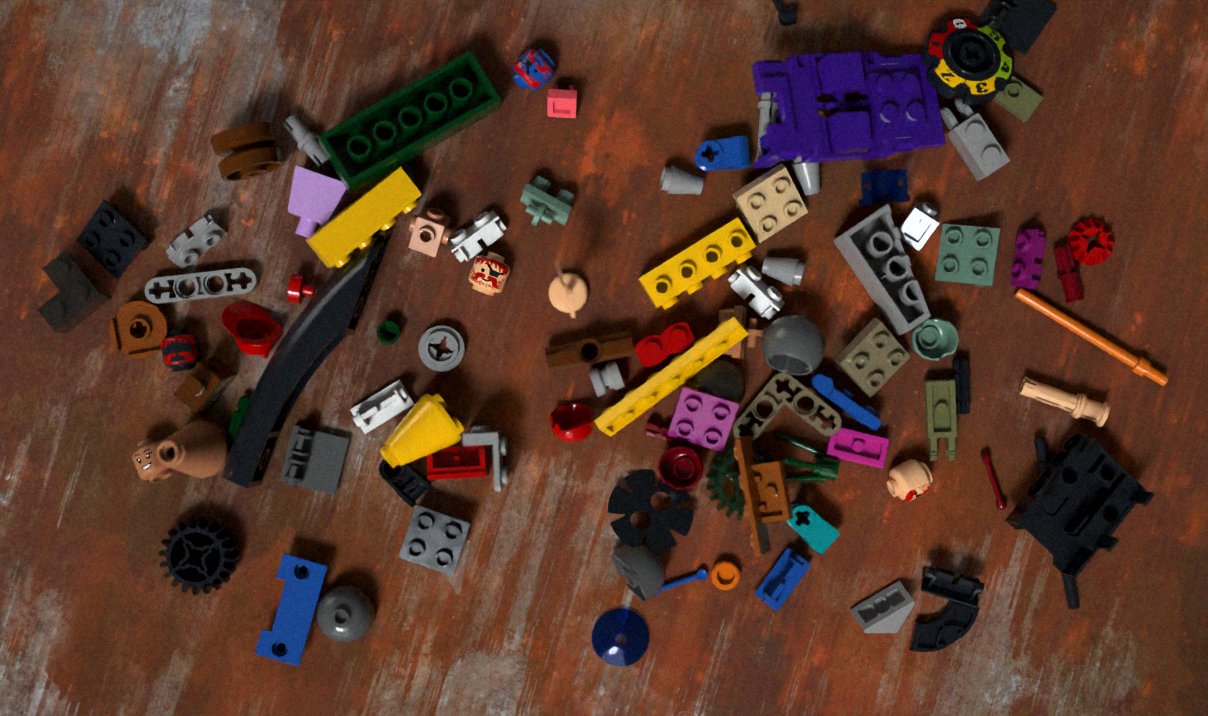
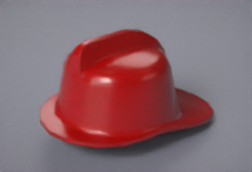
M251 302L232 303L221 314L222 323L225 328L235 337L240 350L248 355H260L264 359L268 358L276 341L283 334L281 325L262 307Z

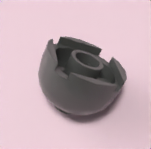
M643 543L633 548L626 544L610 556L618 575L621 576L623 574L629 582L626 586L641 601L652 598L661 589L666 576V571L662 564L665 562V557L661 552H652Z
M340 584L329 589L320 599L317 607V623L321 631L329 639L337 642H353L362 638L372 627L376 617L374 601L371 600V597L363 587L355 584Z

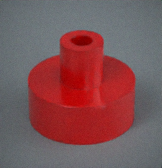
M292 274L288 286V302L301 304L304 296L314 297L315 285L306 284L305 275Z

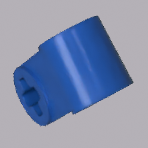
M734 136L703 142L694 156L696 166L703 171L736 170L752 166L748 136ZM706 150L709 151L710 155H715L711 162H708L707 157H702Z

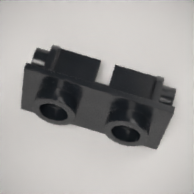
M933 565V567L927 566V568L923 567L922 592L977 608L978 594L983 593L985 586L984 583L980 582L979 578H971L962 574L957 578L955 577V572L939 568L937 565Z

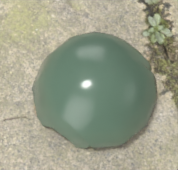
M929 317L914 327L910 338L913 350L921 358L935 361L953 354L960 340L957 328L950 321L940 317Z

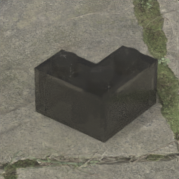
M64 250L42 268L60 290V292L37 309L55 332L69 333L112 298L77 253Z

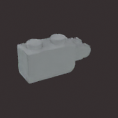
M957 98L955 105L965 120L963 123L959 124L951 110L946 107L940 110V114L950 130L948 132L950 141L976 180L980 181L1010 162V159L980 114H974L969 105L963 104L962 100Z

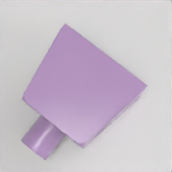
M296 165L288 204V212L301 217L295 232L296 234L308 238L314 233L317 223L325 225L340 213L350 195L342 181Z

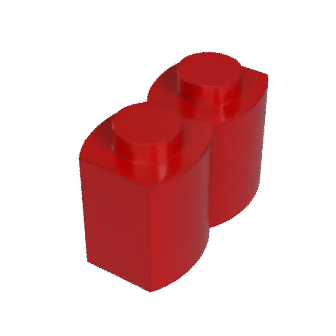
M681 322L669 326L661 335H652L644 338L635 346L634 350L642 367H651L664 361L668 355H675L688 350L696 340L688 323Z

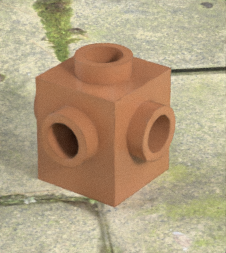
M424 208L418 216L414 215L409 226V231L413 233L408 248L436 257L443 248V245H448L453 229L449 225L452 217L445 215L442 210L437 208Z

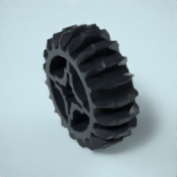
M205 516L199 517L197 522L194 517L187 518L186 524L182 521L176 523L177 530L170 529L167 531L171 539H163L161 544L168 549L159 551V556L166 557V561L161 562L159 566L161 568L168 566L169 571L164 574V577L169 578L173 576L175 578L171 586L176 587L182 583L181 592L186 593L191 588L192 594L198 595L202 589L206 595L211 593L212 587L215 590L222 588L221 581L227 583L231 580L227 572L233 573L237 568L230 562L239 560V556L231 554V551L237 549L238 544H229L228 540L233 539L234 534H223L227 528L226 525L223 524L216 529V519H211L207 524ZM192 533H203L214 541L210 544H203L198 538H194ZM184 541L185 557L179 561V547L181 542ZM209 549V551L203 554L204 556H202L200 560L189 562L191 559L195 558V555H197L198 551H204ZM219 549L220 562L215 572L212 557ZM194 567L200 574L204 573L206 578L193 577L185 569Z

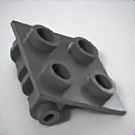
M293 425L279 481L285 482L289 486H301L336 495L350 439Z

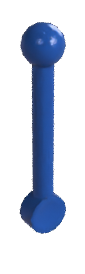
M698 569L696 574L663 584L654 596L659 595L663 590L696 579L703 581L707 578L708 573L704 569Z

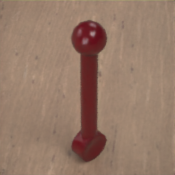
M987 452L982 453L981 459L986 467L997 499L996 507L999 510H1004L1007 507V502L1002 499L990 464V457Z

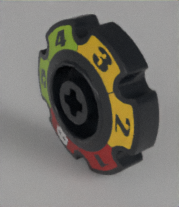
M953 17L942 21L937 31L932 30L921 49V65L929 68L926 79L930 85L945 98L951 99L952 96H957L966 105H979L993 100L998 92L1003 91L1008 85L1015 68L1014 56L1007 54L1005 51L1009 46L1006 38L999 31L995 32L989 28L986 22L983 25L975 24L972 17Z

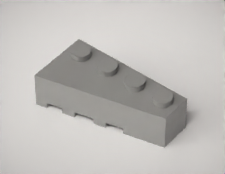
M886 204L834 239L833 242L895 334L899 336L907 333L931 315L919 283L915 280L912 273L910 259L904 252L900 241L901 235L891 217L892 211L890 206Z

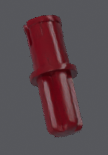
M1063 245L1054 248L1053 253L1059 272L1057 279L1060 278L1066 303L1085 299L1078 278L1080 270H1076L1071 247Z

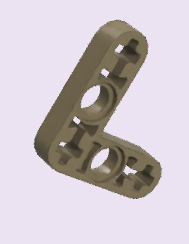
M779 373L768 382L733 426V434L735 438L740 437L742 432L739 428L742 425L749 426L753 420L748 416L752 413L757 420L763 422L761 427L755 423L751 428V431L754 433L751 440L754 443L785 406L824 436L836 435L841 429L842 421L840 415L795 378L787 373ZM788 380V387L794 393L797 388L802 390L795 395L792 403L787 401L791 398L787 392H777L778 386L776 383L778 381L785 382ZM802 397L811 398L814 401L813 409L807 413L801 412L797 407L799 399ZM768 401L773 405V411L769 416L762 417L757 413V406L760 402ZM819 406L824 408L820 412L824 417H835L833 422L836 427L834 429L830 427L826 430L822 429L823 422L817 416L814 422L809 419L817 413Z

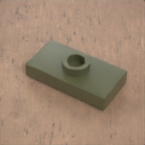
M1012 76L1005 89L999 91L993 101L1025 123L1043 100V97Z

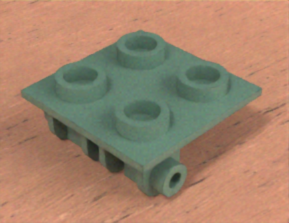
M943 224L935 280L975 284L978 287L993 286L1001 229Z

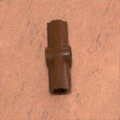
M630 330L545 348L550 373L635 355ZM592 343L597 346L598 355L596 358L587 360L582 356L581 350L585 344Z

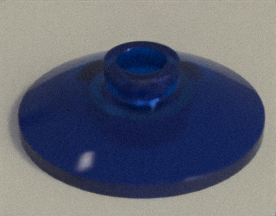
M624 608L609 610L599 617L593 627V648L597 655L610 665H631L637 662L648 648V627L642 617L634 611ZM618 634H623L626 637V641L623 644H618L615 641V637Z

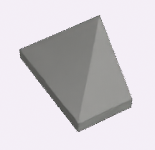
M899 580L853 607L850 611L864 633H897L914 607L915 602Z

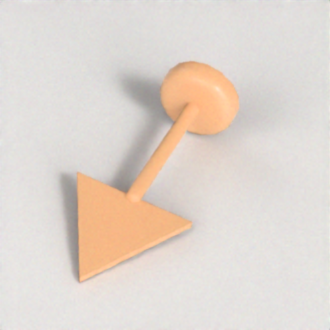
M555 260L554 264L558 276L550 283L548 290L549 299L556 309L570 313L571 317L574 318L576 317L574 312L581 309L587 301L588 287L580 276L573 273H561L558 260Z

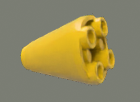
M436 393L433 396L424 394L385 440L380 452L392 468H395L397 465L403 466L460 441V434L464 432V428L457 418L453 417L451 419L445 410L447 405L439 394Z

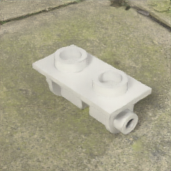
M493 210L490 213L484 212L474 219L472 226L466 230L460 229L451 236L448 247L452 253L458 249L454 255L460 263L464 260L469 261L483 250L477 242L481 238L489 246L504 235L503 232L507 228L501 220L495 223L500 218Z
M743 263L737 270L740 276L735 272L728 279L731 283L730 287L743 299L752 293L755 297L749 302V305L762 318L765 316L769 320L776 313L773 308L779 311L785 304L782 300L783 297L773 286L768 287L761 280V274L754 267H748Z
M398 380L350 410L354 415L352 418L355 424L361 427L364 434L411 407L414 405V402L401 381Z

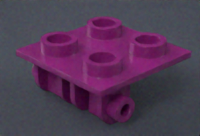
M683 386L667 436L723 452L739 407V402Z

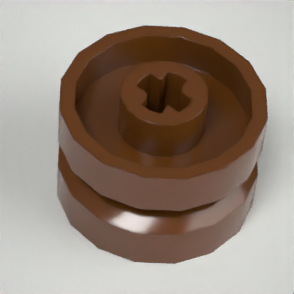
M255 122L224 130L210 139L214 154L224 157L218 164L223 181H239L273 172L285 164L280 148L272 146L277 140L273 123Z

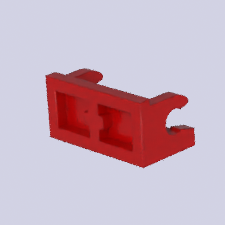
M449 446L427 455L428 481L487 477V446Z

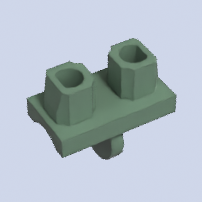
M537 176L531 184L526 183L520 198V202L527 205L525 212L534 216L531 225L537 227L541 220L551 225L553 220L565 226L573 208L571 205L574 194L561 189L556 198L547 194L551 184L541 176Z

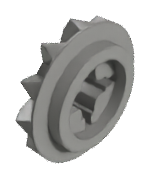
M435 326L428 329L422 335L418 346L419 356L428 368L439 372L449 371L458 366L464 357L465 344L461 335L453 328ZM446 336V347L454 352L453 354L443 353L442 357L437 361L438 351L430 346V344H441Z

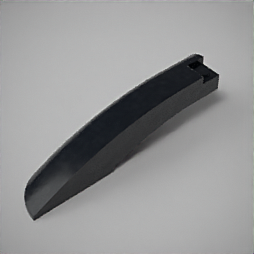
M390 227L386 231H380L367 246L356 252L319 290L290 327L269 360L248 402L221 473L223 478L245 488L261 485L281 430L297 399L328 355L347 335L354 336L394 228Z

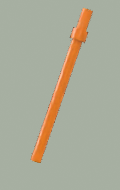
M1018 287L1015 291L1014 296L1124 362L1131 367V371L1139 376L1145 375L1161 386L1167 383L1169 376L1151 366V362L1142 356L1136 357L1026 289Z

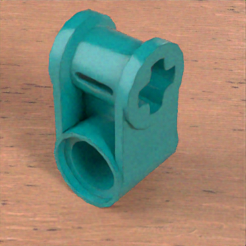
M802 503L791 504L793 518L786 520V522L813 550L822 556L841 534L812 508ZM797 511L803 513L804 522L797 521L798 518L795 516Z

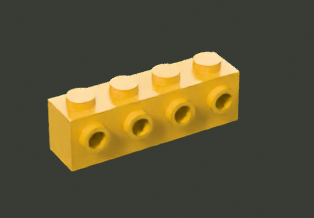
M401 167L395 168L305 241L327 268L334 265L340 268L352 258L349 255L350 252L357 247L359 249L364 248L373 240L371 235L379 229L383 231L389 229L397 222L394 217L401 211L406 214L419 204L416 199L422 193Z
M737 217L639 277L638 280L655 308L657 309L662 306L666 310L679 302L678 295L685 291L691 295L702 288L704 285L701 281L712 276L713 280L728 272L726 266L736 260L739 265L753 256L751 251L756 248V245Z

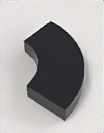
M949 600L945 610L938 617L928 621H915L909 650L933 652L946 648V646L962 638L970 630L977 618L980 607L973 608Z

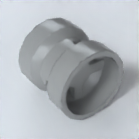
M615 361L607 363L602 370L598 368L588 370L597 397L605 395L609 388L618 390L625 387Z

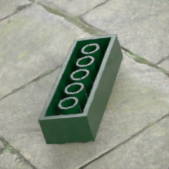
M470 50L318 135L319 145L349 194H352L496 112L500 108L501 98Z

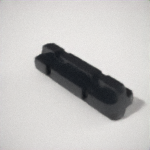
M955 358L952 361V371H955V375H952V378L955 379L956 414L970 413V402L967 399L970 398V375H967V370L970 369L969 359Z

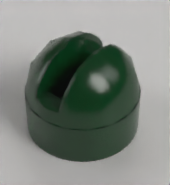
M385 321L377 328V338L383 345H393L400 338L399 327L394 322ZM382 331H385L386 333L394 336L395 338L392 340L382 335L381 333Z

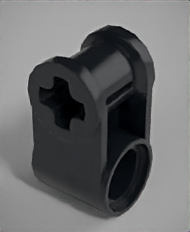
M385 459L379 465L381 477L411 507L416 505L415 501L427 489L431 490L434 487L410 463L401 466V471L398 475H391L387 472V461ZM418 483V487L413 492H410V490Z

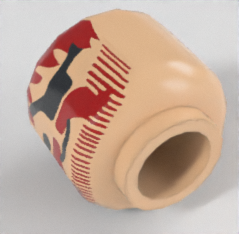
M488 252L487 256H477L468 276L470 283L473 284L472 289L490 296H494V293L502 292L510 274V267L503 263L505 257L492 252Z
M909 459L889 471L887 487L892 496H898L901 500L909 502L926 494L930 490V483H932L933 479L925 463Z

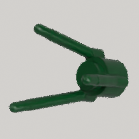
M778 431L775 432L776 437L819 456L814 457L813 462L784 459L785 464L809 468L812 474H816L786 476L787 482L816 481L825 483L826 479L836 480L839 470L838 458L825 455L826 451L815 448Z

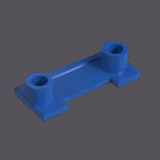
M283 553L276 578L284 580L286 583L272 631L264 628L261 629L255 654L300 666L328 565L318 563L310 557L301 558ZM302 566L307 567L308 572L306 574L301 573L300 568ZM280 643H283L286 646V649L284 651H281L278 648V645Z

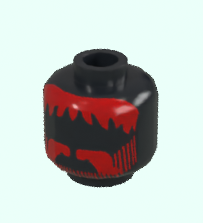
M187 329L169 331L170 337L164 338L161 341L164 365L172 368L173 372L193 369L202 360L199 338L195 334H187Z

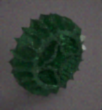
M730 446L725 447V451L728 454L726 458L720 453L716 454L717 459L721 461L719 466L714 462L709 464L712 469L716 470V473H706V478L714 480L713 484L706 485V489L716 490V493L709 496V499L715 501L720 498L721 501L716 505L718 511L727 506L725 515L730 517L735 510L737 511L736 519L741 521L744 505L738 504L745 495L744 490L740 489L738 480L732 477V474L739 477L740 471L736 472L727 468L731 462L736 460ZM759 446L756 453H754L756 464L759 462H770L774 455L768 453L763 458L762 454L765 448ZM722 475L731 479L734 483L733 496L730 501L722 490Z

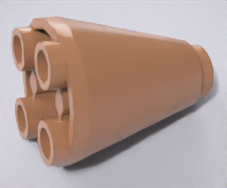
M198 420L188 423L164 439L159 444L156 454L158 460L169 468L192 477L206 478L216 475L219 471L223 470L229 454V444L226 431L221 425H216L210 421Z

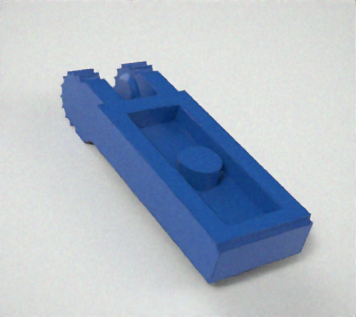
M813 375L809 384L813 388L812 390H815L816 393L869 430L878 429L882 421L876 418L879 414L876 410L866 404L862 407L852 401L855 398L854 395L842 387L836 390L833 380L825 377L826 375Z

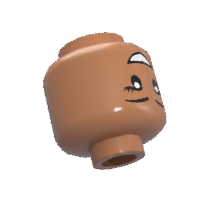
M154 438L138 443L139 448L132 454V460L139 477L143 480H149L150 483H156L170 477L173 470L158 460L156 452L162 441H155Z

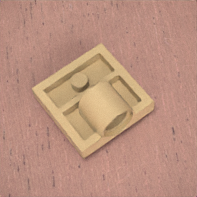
M782 163L732 194L737 203L736 208L750 227L755 239L759 243L808 213L786 167Z

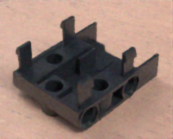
M1082 433L1074 434L1064 443L1029 487L1024 497L1005 519L1015 530L1025 529L1053 555V566L1063 575L1077 578L1099 549L1110 552L1119 539L1111 535L1136 504H1141L1143 507L1147 506L1155 495L1153 492L1145 491L1146 489L1100 446L1102 444L1100 441L1092 439L1088 434ZM1103 466V467H1104V473H1103V475L1101 476L1100 470H1101V467ZM1064 469H1066L1067 472L1065 479H1063L1062 477ZM1106 507V515L1103 517V510Z

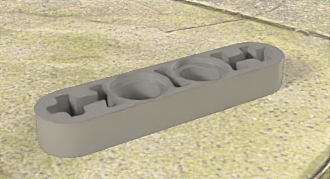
M248 268L157 277L147 282L144 293L149 301L156 304L246 295L257 290L259 277L255 271ZM244 273L247 277L252 278V282L247 284L246 289L244 285L234 284L232 285L233 291H230L231 282L228 277L229 274H232V280L242 279ZM215 276L221 277L224 282L223 289L217 293L211 291L209 287L210 280ZM190 279L195 284V291L193 294L185 296L181 292V284L185 280ZM158 284H160V287H173L174 293H162L159 299L158 295L153 294V289H157Z

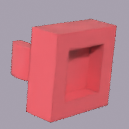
M554 84L552 89H548L547 117L576 118L577 90H574L573 85H569V90L558 89V84Z

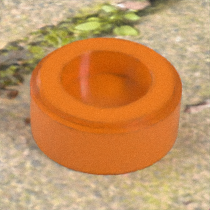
M719 561L711 569V580L721 590L734 588L740 580L739 569L731 561Z

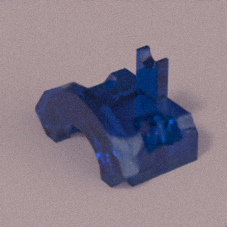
M906 169L860 172L861 199H859V205L910 201V195H908ZM899 180L903 181L901 186L898 185ZM867 182L870 184L868 189L865 188V183Z

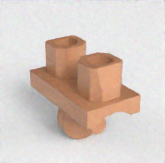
M734 305V309L719 310V324L735 317L746 328L747 307ZM749 318L748 329H746L749 333L747 347L756 348V337H763L765 331L757 330V319ZM745 338L723 354L732 355V358L744 359Z

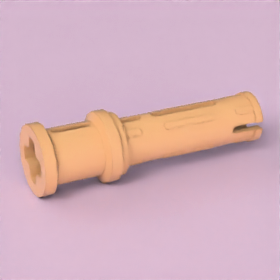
M1028 377L1023 378L1018 393L1020 395L1064 409L1073 418L1078 419L1082 417L1095 422V426L1098 427L1104 425L1109 415L1110 403H1099L1088 399L1087 395L1083 393L1077 395L1070 394Z

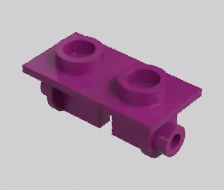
M1039 229L1018 230L1015 241L1014 262L1011 269L1010 287H1025V289L1037 290V285H1040L1042 264L1034 263L1035 258H1044L1047 238H1044L1045 233L1040 232Z

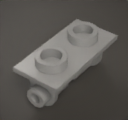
M211 214L207 217L203 215L200 220L189 228L194 236L189 238L185 232L168 244L169 248L165 251L169 255L168 259L184 270L208 249L218 244L228 233L217 224V220Z

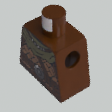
M216 357L200 361L175 391L174 396L204 418L238 374Z

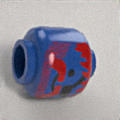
M530 48L512 64L513 71L515 72L512 79L522 90L528 87L531 91L536 92L553 78L554 71L552 68L555 64L541 48L538 51Z

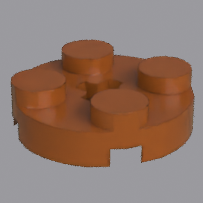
M132 301L124 304L110 323L109 333L113 345L126 356L135 359H146L157 355L161 351V341L164 338L170 337L168 317L159 306L149 302ZM138 322H142V325L147 327V332L144 333L142 338H140L139 334H134L133 329L138 327Z

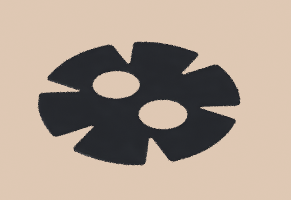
M652 470L636 472L625 477V481L632 493L616 486L608 502V513L625 515L610 523L616 535L632 548L640 546L644 537L647 536V548L652 552H661L676 546L677 542L669 529L682 536H686L693 522L694 510L692 508L676 507L691 499L687 490L674 489L663 483L661 478L655 487L654 472ZM657 492L666 493L671 499L670 507L665 511L654 509L651 505L653 494ZM644 511L649 514L651 524L647 529L637 530L632 526L630 519L634 512Z

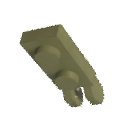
M955 379L924 380L926 438H928L929 461L937 460V438H946L945 456L947 460H955V437H957Z

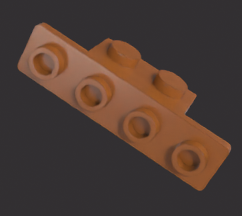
M748 435L735 439L733 451L740 467L739 485L744 490L745 495L744 513L746 518L749 519L751 528L749 541L751 547L755 550V555L758 556L771 551L767 523L790 520L793 518L783 460L756 464L751 436Z

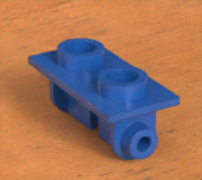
M787 547L754 595L759 597L769 607L778 611L811 564Z

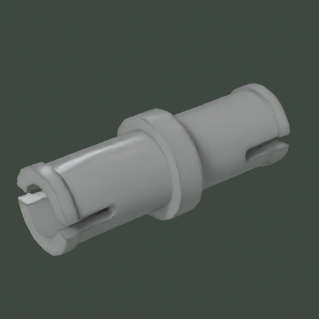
M297 114L288 117L282 126L297 141V147L300 151H305L319 169L329 165L330 162L319 145L318 135L315 132H310Z

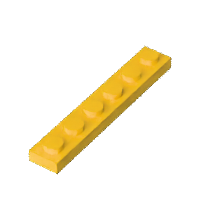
M735 317L721 322L710 335L698 339L691 349L684 354L674 357L667 367L660 372L650 375L647 382L639 388L626 393L624 399L616 405L606 408L601 413V416L594 420L600 431L612 437L748 336V331Z

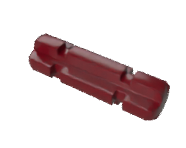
M647 422L644 430L646 436L652 438L659 437V440L679 446L683 444L693 450L698 449L699 445L667 436L670 426L663 425L662 427L659 426V423Z

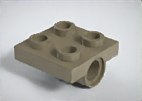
M874 318L834 360L863 393L871 398L910 358V355L885 325L877 318Z

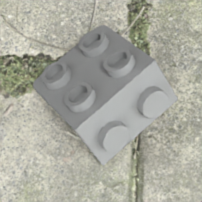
M489 425L469 427L470 431L463 433V446L493 445L495 492H501L504 485H507V482H509V465H503V455L508 453V437L502 436V430H490Z

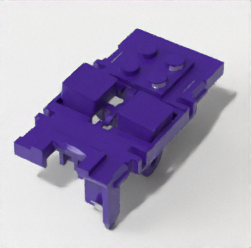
M866 51L801 54L798 58L796 54H790L785 58L784 62H781V60L755 62L752 65L756 95L776 93L772 100L773 103L778 102L779 111L775 113V118L780 117L781 123L769 124L766 127L767 133L760 137L762 158L754 162V169L770 168L781 160H796L797 157H801L803 164L887 158L894 153L911 152L913 149L939 148L945 145L937 91L926 79L929 68L921 65V54H903L896 57V54L878 56V51H871L868 54ZM823 92L830 94V103L816 102V97L821 96ZM858 92L860 95L859 101L851 102L844 99V93ZM862 107V111L846 112V108ZM818 109H831V116H828L827 120H825V115H819ZM868 149V152H855Z

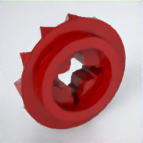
M1093 219L1084 220L1076 224L1068 236V245L1071 247L1073 258L1084 265L1103 263L1113 254V246L1116 243L1112 236L1113 230H1110L1104 222ZM1097 234L1096 243L1100 247H1092L1090 250H1087L1089 243L1084 237L1090 238Z

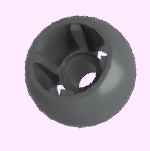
M794 314L780 317L769 325L762 338V353L766 363L775 370L791 375H807L813 372L822 362L826 343L821 329L805 316Z

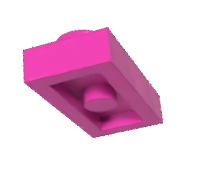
M841 428L836 435L828 438L825 455L881 469L884 467L889 439Z

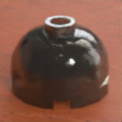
M715 359L689 379L688 387L739 402L740 406L745 396L746 382L743 373L735 364L725 359Z

